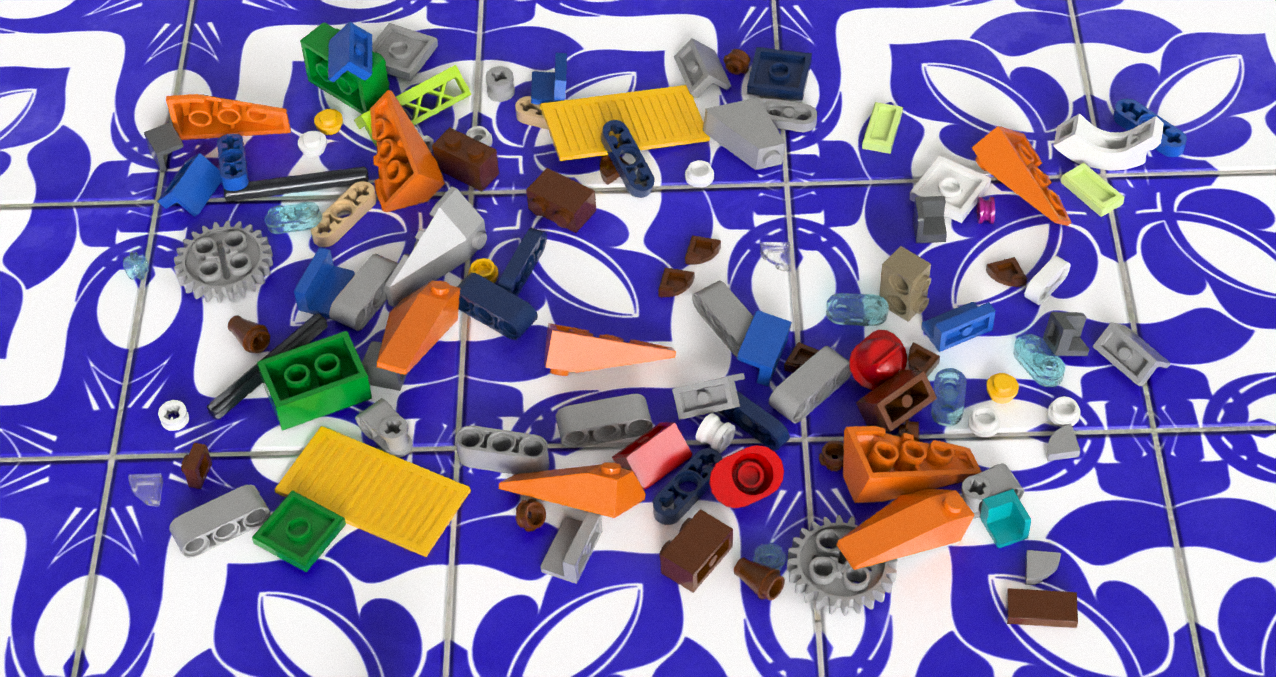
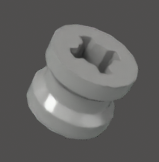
M503 66L491 68L485 75L486 84L488 85V97L496 102L510 100L515 94L513 72Z

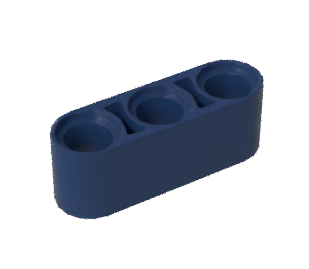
M470 273L457 286L460 288L459 310L511 340L519 339L538 319L537 312L528 302L479 274Z

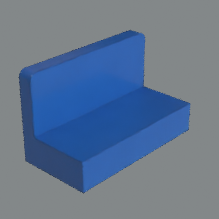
M350 21L329 41L328 80L335 82L346 71L364 81L372 75V34Z
M556 53L555 72H532V104L565 100L567 53Z
M199 152L183 164L157 202L165 209L178 202L192 216L198 215L222 181L220 170Z
M319 247L294 289L298 311L313 315L319 313L322 317L331 319L329 312L333 301L354 277L355 272L353 270L334 266L331 250Z
M970 302L923 321L921 329L938 352H941L992 331L996 310L989 302L981 306H977L975 302Z
M762 311L755 312L738 352L737 360L760 368L757 383L769 387L788 341L792 322Z

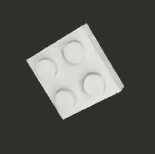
M939 155L910 191L909 200L915 202V197L944 196L946 201L944 216L962 223L977 204L978 197H982L990 187L991 178Z

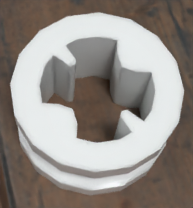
M171 400L165 402L159 408L158 416L161 425L165 429L176 431L188 424L189 414L184 403L178 400ZM177 412L179 413L178 418L173 419V417H171L169 420V414L174 413L175 415H177Z

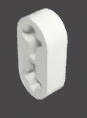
M1054 256L1032 278L1025 290V297L1037 305H1041L1065 280L1070 270V263L1058 256Z

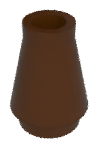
M239 315L229 320L228 330L233 333L245 351L261 353L268 347L270 334L265 326L244 319Z
M745 557L739 559L734 567V575L738 576L762 600H774L783 590L785 579L781 576L778 569L750 561Z

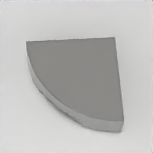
M1072 424L1056 430L1048 442L1046 451L1047 461L1079 457L1080 447Z
M1027 550L1025 585L1039 584L1043 579L1055 573L1059 566L1061 553Z

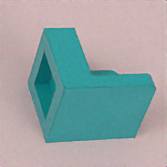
M1013 489L983 499L980 519L998 548L1028 539L1031 518Z

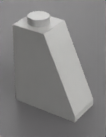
M759 97L705 109L704 133L753 169L759 170L782 164L786 143Z

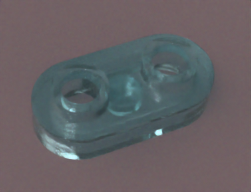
M301 202L299 204L272 207L265 216L264 221L271 233L281 234L312 229L321 222L323 215L316 203Z
M837 293L827 300L826 315L835 324L878 326L887 320L889 306L887 301L878 295Z
M1024 334L1016 339L1013 350L1014 358L1039 385L1055 387L1063 381L1066 369L1065 364L1059 356L1053 354L1041 337L1035 334Z
M945 368L940 370L935 376L933 390L937 399L932 402L931 416L936 423L942 426H954L963 418L967 380L965 375L957 369Z

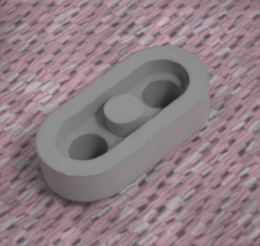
M771 99L763 103L767 113L778 129L809 132L817 125V111L811 105L779 99Z

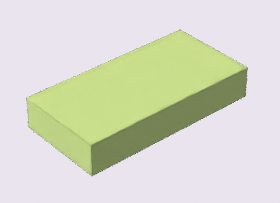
M875 102L863 139L862 149L891 154L902 117L903 107Z
M1085 163L1080 164L1061 177V183L1100 217L1121 206L1124 202V196Z

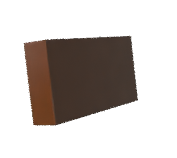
M1007 589V624L1077 628V592Z

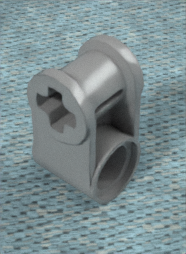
M379 399L355 417L361 431L386 453L400 458L406 456L412 450L413 443L411 437L407 434L408 424L406 420L385 399Z
M1001 463L986 471L967 477L962 483L961 491L963 494L961 497L975 514L973 519L980 518L983 499L1013 489L1020 500L1024 494V489L1008 466Z

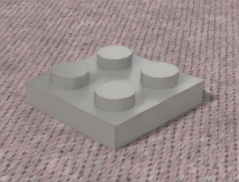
M388 23L373 42L372 51L381 54L385 59L387 74L412 81L438 47V42L435 37Z

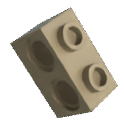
M900 246L882 264L879 305L907 322L917 313L921 314L929 303L927 295L931 284V263Z

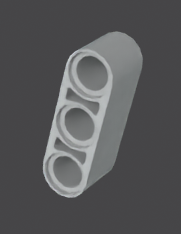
M376 253L373 254L335 298L330 307V318L354 330H362L387 300L385 284L398 263Z
M719 280L692 294V301L699 315L733 355L737 357L754 316L726 284Z
M829 346L823 347L775 388L769 398V405L791 422H800L848 380L851 375L849 360Z
M628 394L568 405L559 409L555 416L561 443L568 448H578L641 436L652 429L653 426L646 398L641 394Z
M474 425L462 427L456 433L455 441L458 459L463 466L514 475L547 471L549 469L548 444L542 436Z
M244 485L176 517L171 522L169 531L185 557H196L261 526L270 517V510L254 485Z

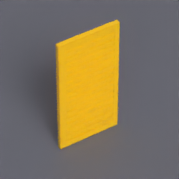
M686 85L541 103L540 105L559 161L608 155L600 137L603 126L611 120L621 121L627 126L639 150L700 143L710 140V137L703 131L704 122ZM610 131L609 136H615L618 141L620 134H614L613 131Z
M323 426L318 429L275 488V493L287 497L293 490L344 517L347 524L424 557H427L471 492L469 486Z

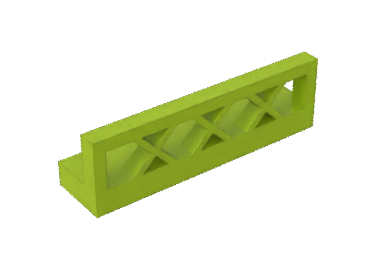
M454 65L397 95L396 98L401 106L414 109L411 122L416 125L472 95L459 69ZM455 79L462 94L456 97L444 94L446 83ZM440 87L439 92L435 91L434 89ZM427 93L438 97L436 106L432 110L420 106L423 95ZM442 98H443V99H446V100H449V101H447V102L441 104ZM415 99H417L416 105L410 103V102L414 101ZM369 110L355 118L354 121L359 129L365 127L376 147L377 141L372 139L371 111ZM419 111L425 113L418 117Z

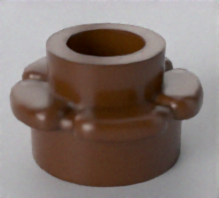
M733 49L728 55L724 56L723 60L726 64V69L730 73L739 75L740 73L745 74L748 72L750 57L747 53L740 49Z
M908 419L905 421V425H899V436L901 437L903 433L914 435V440L919 441V421H909Z
M840 441L827 442L822 448V453L819 454L820 464L826 466L830 471H840L843 467L844 443Z
M528 499V501L522 500L518 504L515 519L520 528L524 527L525 531H534L544 524L546 510L541 503L534 499Z

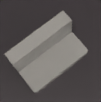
M691 38L674 56L691 95L698 98L712 83L726 90L731 87L715 50Z
M1114 322L1108 325L1092 346L1136 385L1142 387L1158 367L1167 369L1171 364L1130 328Z
M744 373L673 388L672 391L679 420L740 407L735 381L745 379Z
M587 512L583 522L566 517L540 566L541 572L577 584L603 532L601 515Z

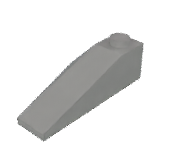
M451 186L434 205L429 213L433 217L425 231L419 229L415 236L416 242L410 255H403L386 282L385 289L388 305L396 306L402 299L432 280L436 281L468 261L477 250H481L487 240L484 219L457 188Z

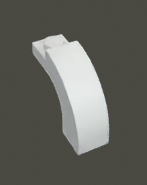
M1077 114L1057 126L1053 146L1070 160L1078 164L1085 163L1091 168L1109 171L1130 169L1144 164L1147 151L1153 150L1161 144L1164 123L1155 116L1131 130L1107 132L1093 126L1081 114Z

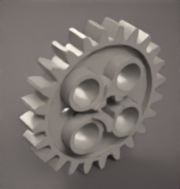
M229 220L225 222L224 227H219L217 222H214L213 229L210 230L206 226H202L203 233L191 232L193 240L183 239L184 247L177 248L178 256L174 257L176 265L174 270L180 286H184L187 294L193 292L195 299L204 295L207 303L213 297H217L218 303H221L223 298L227 296L231 302H234L236 294L245 298V290L249 289L256 292L255 283L264 284V276L271 274L269 267L273 266V254L267 237H262L261 230L253 231L251 224L243 229L241 221H238L234 227L230 226ZM219 244H223L230 275V278L227 280L222 270L218 251Z
M837 515L836 523H831L827 517L823 518L822 526L812 521L810 531L802 528L800 530V538L794 537L792 548L788 550L787 571L790 572L789 582L796 583L795 593L805 592V603L815 599L817 601L816 610H820L824 605L829 606V614L831 615L835 612L836 608H841L843 615L847 616L848 608L852 607L857 614H861L863 604L871 610L874 609L875 600L884 602L885 592L891 593L893 582L896 581L898 559L853 570L837 547L838 540L858 526L855 525V518L851 516L848 523H843L840 515Z

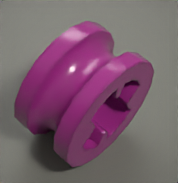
M978 197V224H982L985 220L989 221L990 224H994V197H989L988 200Z

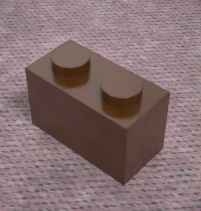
M450 127L432 145L434 158L441 172L481 192L499 174L496 149Z
M546 168L526 189L528 210L575 233L596 212L594 190L549 168Z
M902 369L858 400L856 404L867 426L885 428L886 432H891L936 400L937 397L924 371Z
M700 509L693 518H687L682 524L679 534L672 541L668 540L661 548L659 553L661 573L694 593L733 548V528Z

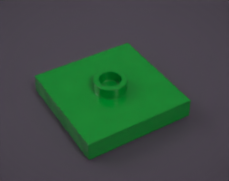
M292 490L252 536V540L260 548L307 572L345 527L346 521L344 517Z

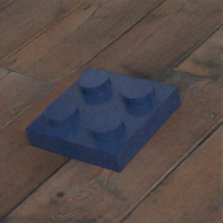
M757 47L747 84V94L803 101L812 62V53Z

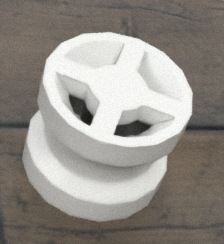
M711 413L700 424L696 433V440L702 444L708 443L712 449L722 453L733 440L736 428L729 422H721L719 416Z

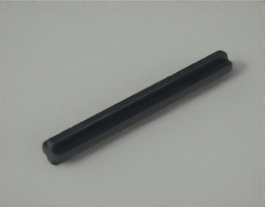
M363 166L249 181L248 186L238 191L223 190L226 201L231 202L352 186L360 181L368 182L369 176L367 168Z
M319 313L314 314L261 360L308 344L327 328V320ZM257 363L207 405L208 413L217 420L222 418L262 383Z

